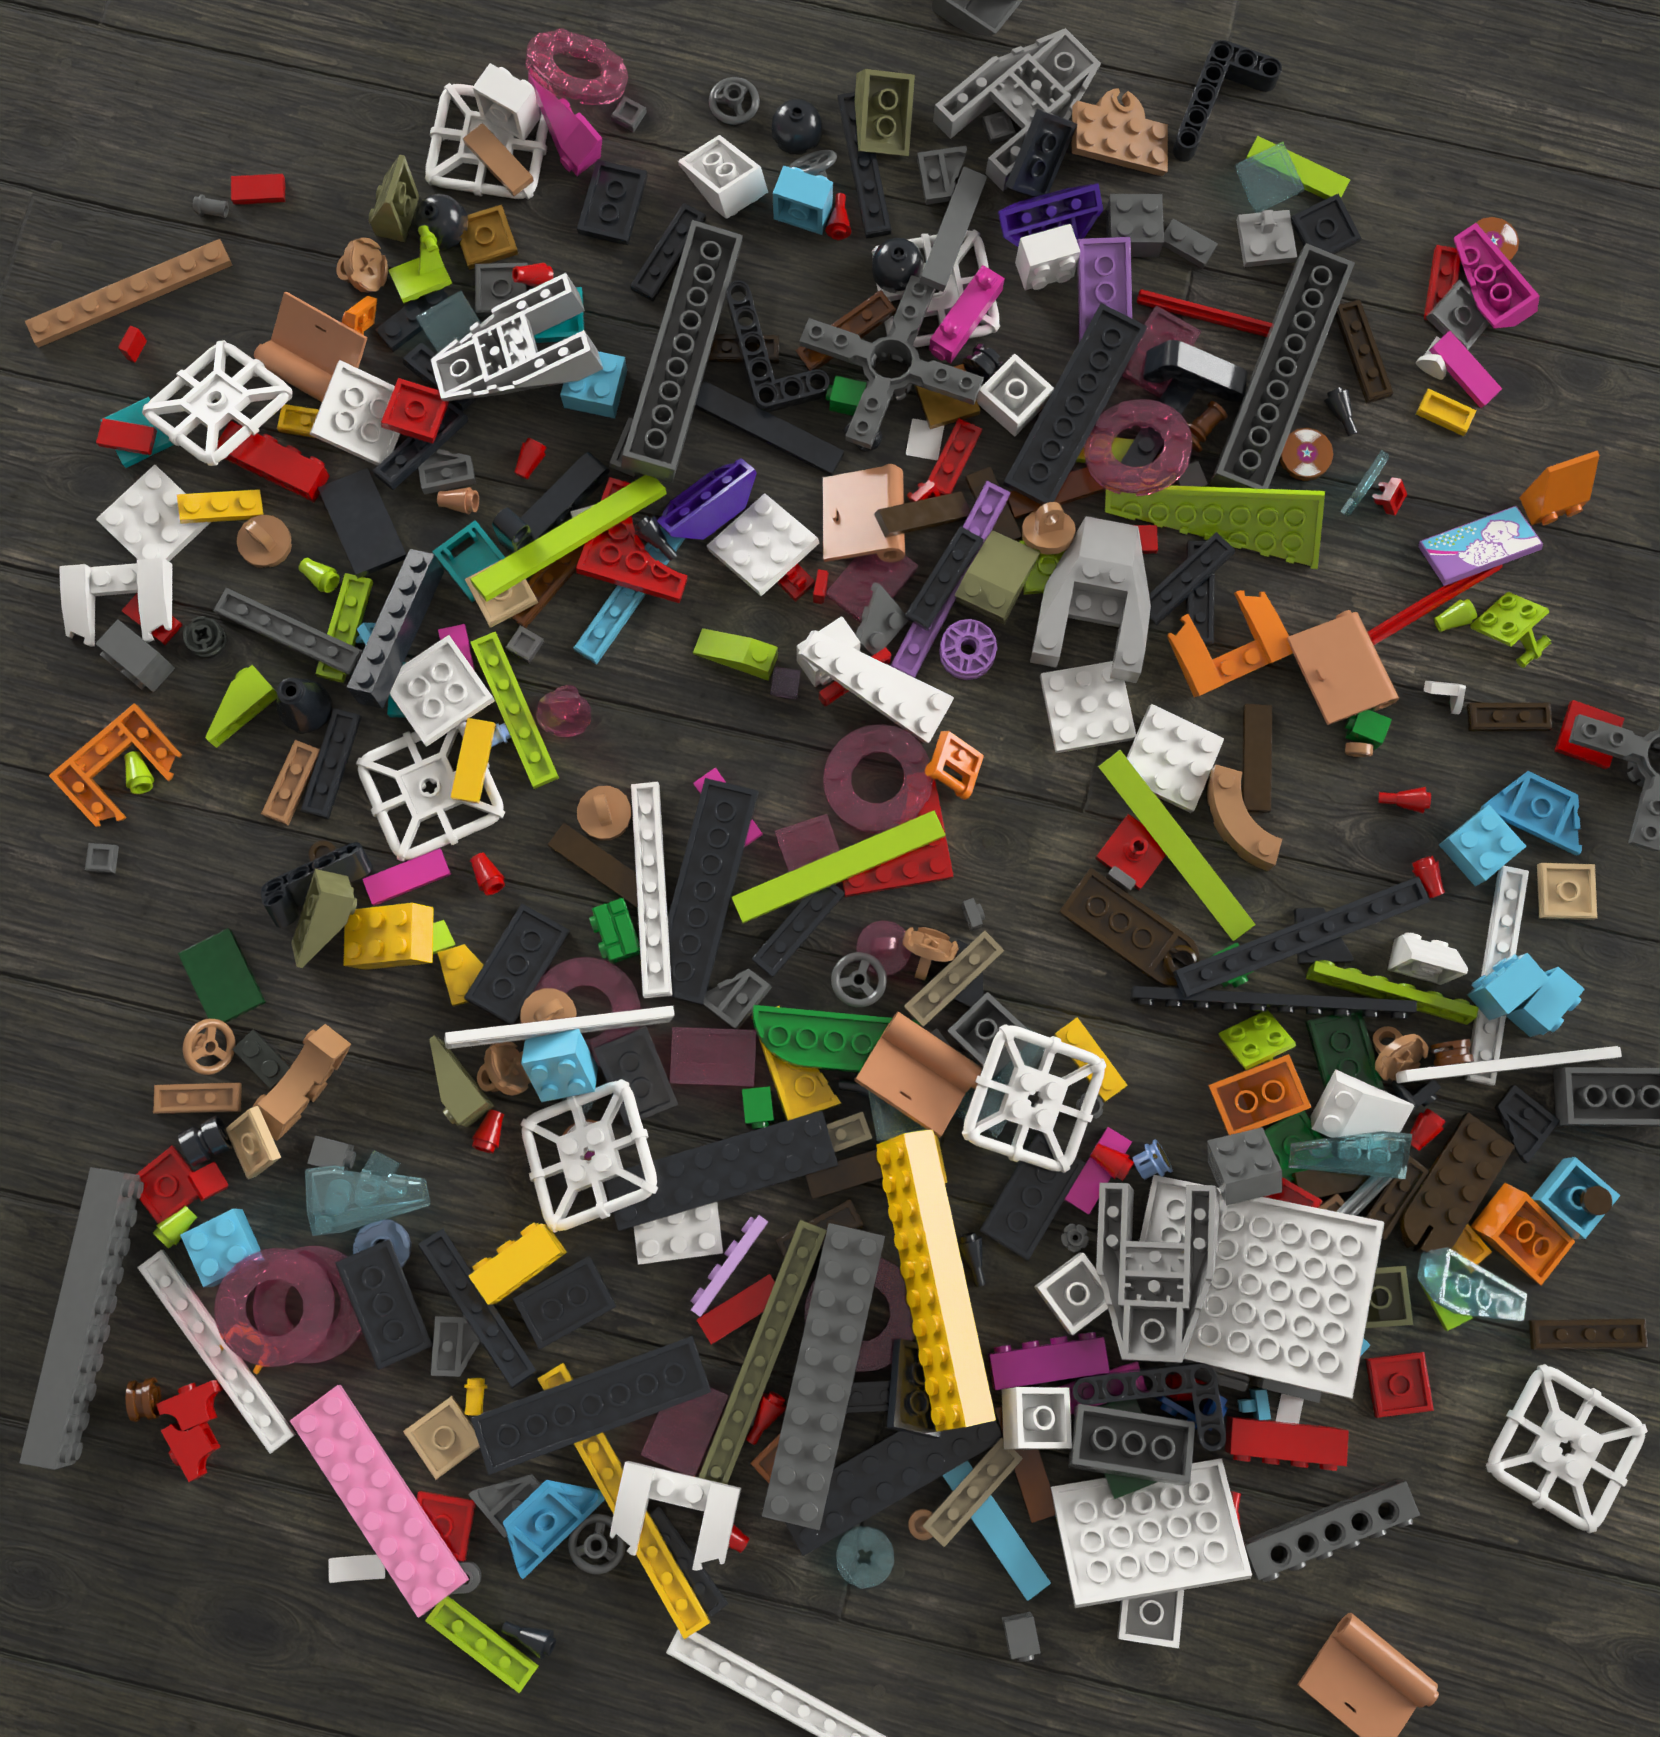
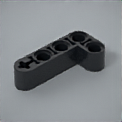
M1168 340L1146 351L1143 379L1150 383H1162L1175 378L1224 400L1241 401L1245 396L1248 372L1244 368L1184 342Z
M358 842L350 843L266 882L261 887L262 904L276 927H286L296 921L299 915L297 907L305 902L315 869L348 876L350 883L370 873L373 866L361 844Z

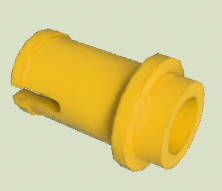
M468 1378L467 1384H464V1388H467L464 1414L477 1416L483 1413L484 1389L487 1388V1385L483 1378Z

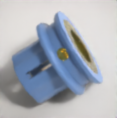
M1156 1139L1153 1140L1151 1145L1145 1144L1146 1151L1132 1157L1138 1172L1144 1180L1156 1173L1163 1177L1166 1171L1173 1172L1166 1153Z

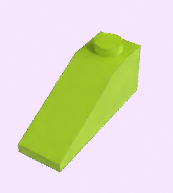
M702 628L693 654L769 681L778 658V647L753 638Z
M253 665L240 670L236 674V679L230 683L205 738L216 748L277 698L275 689Z

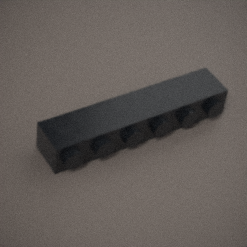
M412 549L408 552L347 685V689L359 704L383 709L444 574L443 568L432 553Z

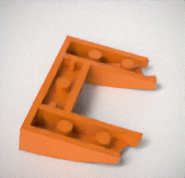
M1240 590L1234 593L1254 641L1217 658H1211L1189 614L1181 617L1180 621L1184 623V626L1176 636L1172 633L1167 635L1193 697L1203 695L1225 683L1293 654L1287 641L1288 633L1265 592H1259V597L1245 596V592Z
M135 703L49 775L95 827H100L101 820L116 817V821L119 822L126 819V816L92 778L133 743L167 781L173 778L174 774L169 771L175 757L181 758L182 756L164 733Z

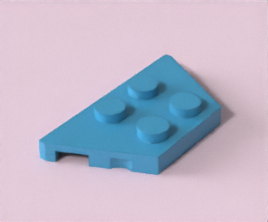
M1530 771L1521 775L1480 808L1481 810L1490 805L1503 821L1576 856L1582 851V845H1579L1578 830L1580 829V818L1577 814L1579 808L1578 794Z
M546 1480L503 1521L514 1562L522 1579L605 1500L600 1490Z

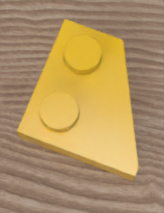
M464 944L438 952L452 1006L468 1002L464 1000V997L484 966Z

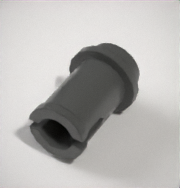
M202 194L199 197L195 196L193 199V211L198 213L199 216L208 214L226 218L228 215V201L205 198V195Z

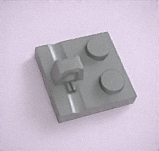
M1265 210L1262 213L1238 215L1236 221L1244 267L1292 263L1296 261L1297 253L1289 210Z

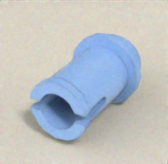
M499 723L496 724L491 747L503 741L507 743V739L511 738L505 723L501 725Z

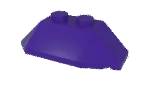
M1096 183L1066 188L1016 202L998 211L1003 238L1019 247L1020 238L1068 224H1071L1076 240L1084 239L1097 217L1102 213L1103 205L1099 184Z
M741 458L736 460L734 464H726L710 471L669 502L663 511L662 517H659L657 520L659 526L671 537L704 540L746 508L757 474L755 469Z

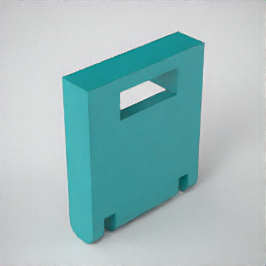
M476 520L432 551L440 564L471 602H474L475 598L465 579L505 558ZM468 537H471L475 543L453 558L450 551Z

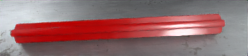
M1140 290L1137 296V303L1264 337H1267L1272 326L1270 322L1146 290Z
M1502 565L1445 585L1371 629L1367 633L1373 645H1376L1499 571Z

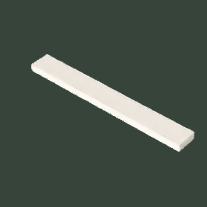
M658 782L631 784L643 997L672 996L660 785Z
M1502 866L1498 870L1481 976H1487L1493 972L1492 967L1503 958L1507 959L1516 954L1529 874L1527 870ZM1478 1008L1477 1018L1474 1019L1471 1047L1469 1049L1470 1054H1473L1474 1062L1499 1060L1506 1015L1488 1020ZM1497 1072L1467 1075L1465 1080L1494 1086Z
M673 1006L447 1032L444 1038L445 1047L453 1049L519 1041L579 1029L581 1033L668 1023L674 1017Z
M1613 1046L1404 1070L1396 1073L1397 1083L1606 1060L1622 1057L1620 1047Z
M160 1250L137 1267L270 1454L295 1436L296 1434L233 1345L226 1341L223 1331L165 1250Z
M678 1629L666 1651L668 1655L818 1737H886L696 1632L684 1639Z

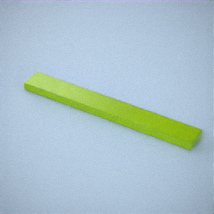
M644 475L472 577L471 583L484 600L488 602L665 496L666 488L657 478Z
M1119 750L1098 767L1229 937L1235 941L1256 924L1123 752Z
M931 811L732 897V900L742 923H745L944 838L945 833L935 811Z

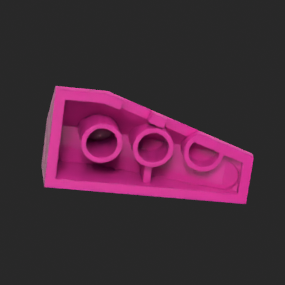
M532 67L528 70V81L534 87L537 103L561 157L560 161L567 171L570 172L572 170L576 176H579L595 163L597 159H600L602 137L580 112L574 115L569 107V102L564 97L558 99L554 88Z
M1477 223L1454 237V243L1477 308L1493 328L1516 326L1537 312L1539 303L1538 293Z

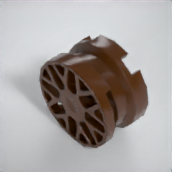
M1470 1039L1430 1045L1431 1052L1435 1053L1436 1058L1433 1060L1434 1067L1474 1062L1473 1054L1469 1052L1471 1047Z
M148 1378L141 1383H138L136 1380L129 1381L127 1384L125 1396L126 1409L132 1422L140 1421L144 1417L148 1420L159 1418L160 1414L156 1404L162 1401L160 1385L155 1386L154 1384L158 1381L156 1378Z

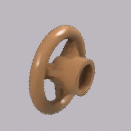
M205 1019L196 1023L188 1031L183 1042V1056L187 1065L193 1071L203 1075L215 1074L223 1070L230 1063L234 1055L232 1049L236 1046L233 1031L226 1023L218 1019ZM206 1028L205 1034H198L201 1030ZM216 1028L221 1030L226 1037V1052L218 1047V1043L215 1040ZM208 1055H214L220 1059L217 1064L212 1066H203L196 1062L197 1059Z

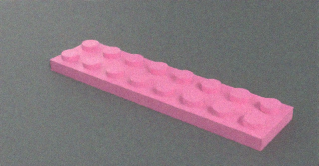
M341 1385L334 1387L290 1420L418 1618L469 1580Z

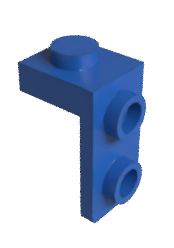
M1164 1396L1156 1398V1400L1162 1403L1160 1407L1162 1410L1176 1417L1177 1413L1182 1414L1188 1418L1186 1421L1195 1422V1429L1197 1430L1195 1414ZM1220 1396L1222 1414L1224 1417L1227 1411V1407L1225 1406L1227 1399ZM1208 1398L1201 1412L1204 1414L1212 1413L1215 1410V1402Z

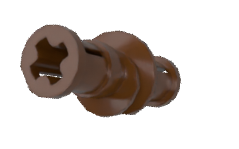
M1210 401L1207 405L1208 408L1199 417H1196L1191 424L1188 422L1180 424V436L1171 443V446L1162 455L1158 454L1155 457L1157 464L1165 472L1173 473L1175 471L1174 467L1183 458H1186L1192 449L1198 453L1202 451L1199 442L1205 443L1206 436L1212 432V429L1220 421L1228 417L1225 410L1218 403Z

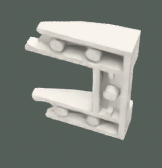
M164 558L137 560L136 564L89 567L86 564L60 566L61 605L66 636L73 638L74 633L85 637L84 644L94 647L95 596L138 593L142 639L145 642L153 641L154 638L151 631L164 625L166 630H172V564Z
M627 1461L625 1462L610 1537L614 1538L617 1534L630 1545L627 1552L635 1556L650 1498L704 1511L692 1570L703 1569V1562L718 1558L720 1564H724L741 1488Z

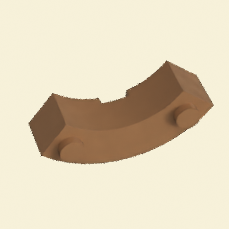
M1215 765L1208 777L1207 800L1214 819L1213 823L1224 842L1226 841L1238 853L1239 857L1258 868L1269 871L1276 865L1282 839L1263 830L1249 815L1241 794L1242 772Z
M326 1024L317 1031L312 1030L306 1035L303 1040L305 1045L287 1073L267 1095H261L253 1105V1107H259L270 1134L276 1141L302 1117L300 1114L307 1107L309 1101L314 1102L327 1086L325 1081L331 1076L334 1069L338 1070L349 1051L351 1043Z

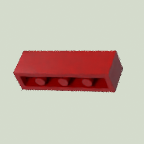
M229 421L218 440L217 449L243 426ZM251 434L224 458L314 503L320 494L318 487L325 485L330 476L324 467L325 464L321 460L313 456L306 458L295 447L290 445L284 447L268 434L263 436L259 434L253 436Z
M1227 1416L1225 1452L1233 1454V1460L1250 1462L1251 1456L1262 1457V1463L1279 1465L1281 1459L1290 1460L1291 1466L1308 1468L1309 1463H1319V1469L1337 1471V1465L1347 1466L1349 1430Z

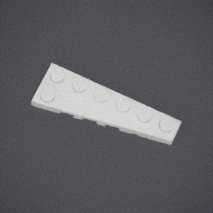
M816 630L810 632L798 653L799 656L923 743L930 742L954 699L951 695Z

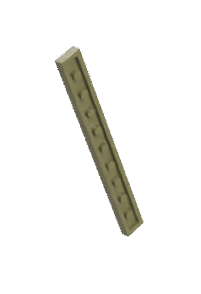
M799 1220L698 1478L728 1484L827 1230Z

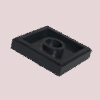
M1339 193L1291 217V222L1304 246L1307 243L1329 253L1336 254L1360 242L1362 239Z

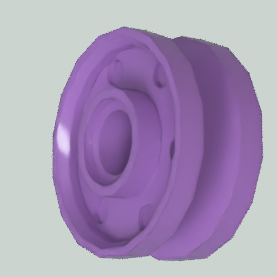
M972 619L959 620L950 625L943 634L939 649L940 661L945 670L956 678L963 680L977 679L986 674L993 665L997 651L996 637L991 629L980 621ZM971 645L975 652L967 655L962 652L961 647Z

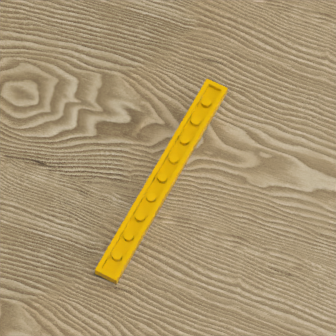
M564 1363L537 1378L544 1391L573 1380ZM600 1433L576 1442L574 1445L614 1514L624 1468L604 1433ZM646 1510L636 1555L682 1637L686 1639L708 1625L710 1620L649 1512Z

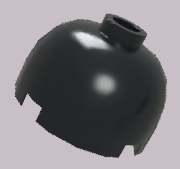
M792 99L784 102L776 109L772 118V137L782 151L789 154L802 155L807 153L808 149H811L813 146L815 148L819 144L822 137V120L818 110L811 103L802 99Z
M443 194L430 195L418 204L414 213V227L420 236L418 228L422 225L428 226L429 231L437 239L436 245L439 250L451 249L462 240L460 236L463 234V231H467L468 215L465 209L452 197Z
M904 238L889 239L879 245L872 258V273L877 285L889 293H896V291H904L911 275L921 278L924 261L920 249L913 242Z

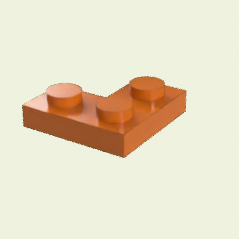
M370 296L363 298L349 310L345 311L342 323L364 335V331L375 323L377 299Z

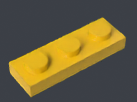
M260 490L177 494L180 524L249 520L252 517L263 515Z
M1078 1017L1054 1034L1055 1037L1061 1039V1042L1097 1055L1100 1059H1104L1106 1068H1104V1078L1098 1092L1103 1102H1106L1127 1086L1126 1082ZM1071 1058L1078 1068H1081L1084 1065L1088 1064L1086 1062ZM1093 1073L1085 1077L1089 1083Z

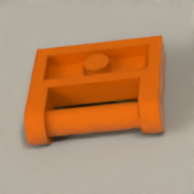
M941 731L932 761L925 768V774L931 779H938L954 790L959 798L965 800L973 792L984 755L950 731ZM944 764L962 775V782L943 770Z

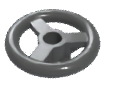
M729 77L719 81L712 88L709 95V107L713 115L721 122L731 125L749 121L758 111L760 104L759 94L755 86L748 80L739 77ZM724 88V94H719V92ZM749 91L752 97V105L744 113L741 104L745 94ZM717 103L727 104L730 108L734 109L736 117L722 113Z
M832 150L815 151L796 159L790 164L789 168L796 167L805 173L814 176L821 175L827 178L826 169L836 162L837 154Z
M855 952L844 956L837 962L832 972L831 983L834 993L843 1003L852 1007H866L878 1001L886 989L887 975L883 965L877 958L867 953ZM861 960L858 970L853 971L849 977L840 979L841 971L848 963ZM869 964L876 969L879 978L875 991L869 985L870 978L866 973ZM861 976L864 979V983L857 985L854 983V978ZM849 986L850 990L855 993L864 992L867 998H851L844 993L841 987Z
M589 1515L569 1535L568 1549L571 1559L584 1572L590 1574L607 1573L614 1569L624 1557L627 1544L617 1534L618 1547L616 1553L608 1547V1541L604 1536L605 1524L611 1527L613 1518L608 1515ZM596 1523L595 1532L587 1537L583 1545L577 1547V1539L580 1532L587 1525ZM599 1540L602 1543V1548L599 1550L594 1549L592 1541ZM586 1554L593 1559L605 1556L609 1561L602 1565H592L584 1561L581 1555Z

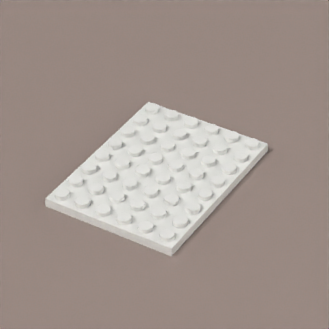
M1153 1175L1139 1241L1184 1243L1186 1185L1201 1184ZM1220 1192L1214 1276L1184 1360L1352 1399L1384 1222L1265 1197L1226 1206Z

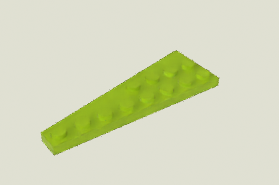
M1107 483L1105 512L1132 520L1136 518L1151 522L1161 528L1163 526L1180 530L1179 533L1199 535L1204 537L1205 540H1208L1217 532L1234 548L1241 549L1243 547L1260 552V555L1267 557L1272 555L1286 559V562L1294 564V562L1309 565L1311 569H1318L1325 491Z

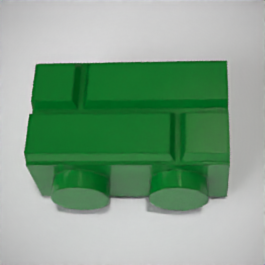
M624 898L594 907L592 909L594 916L589 917L594 933L600 932L603 942L598 943L602 958H608L609 962L614 964L640 955V944Z

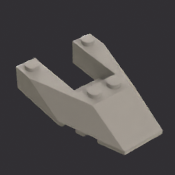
M1066 28L1037 39L1034 44L1024 48L1020 46L1012 49L1009 54L999 58L994 56L935 104L933 122L951 139L996 102L1022 128L1021 131L988 158L986 175L1004 191L1008 188L1005 185L1036 110L1040 109L1069 120L1072 115V106L1076 101H1080L1101 63Z
M566 273L494 307L491 310L492 315L481 324L477 321L470 327L471 332L463 339L458 341L456 338L431 359L439 393L443 401L503 395L579 381L603 369L598 350L584 330L538 352L534 335L585 311L580 294Z
M1087 516L1084 518L1075 534L1073 542L1064 552L1044 587L1030 663L1057 667L1067 618L1119 627L1110 678L1137 683L1142 670L1151 609L1138 526Z
M1100 1183L1096 1270L1101 1281L1122 1360L1183 1362L1214 1276L1220 1192L1216 1186L1186 1185L1184 1243L1132 1241L1134 1189L1128 1183Z

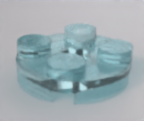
M864 1526L852 1528L839 1541L836 1551L837 1567L842 1577L848 1583L858 1588L865 1589L877 1586L889 1576L894 1565L892 1544L889 1538L879 1529ZM861 1549L865 1552L872 1551L871 1563L866 1564L863 1562L860 1564L857 1561L860 1557L858 1552Z

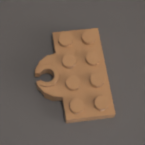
M1119 88L1106 92L1096 105L1081 101L1075 102L1072 106V121L1077 123V127L1072 136L1073 154L1163 176L1168 172V125L1145 119L1144 109L1140 101L1132 93L1127 91L1122 96L1124 106L1120 105L1117 100V96L1120 93Z

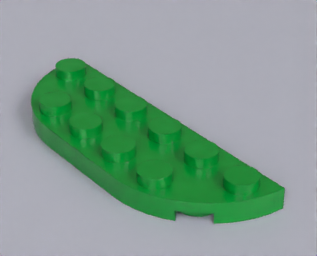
M753 1005L752 1007L755 1030L763 1045L770 1053L783 1062L805 1068L860 1072L884 1030L892 1020V1018L771 1006Z

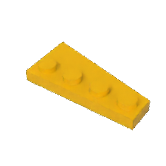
M760 1040L787 1121L841 1104L818 1069L798 1067L783 1062L770 1053Z

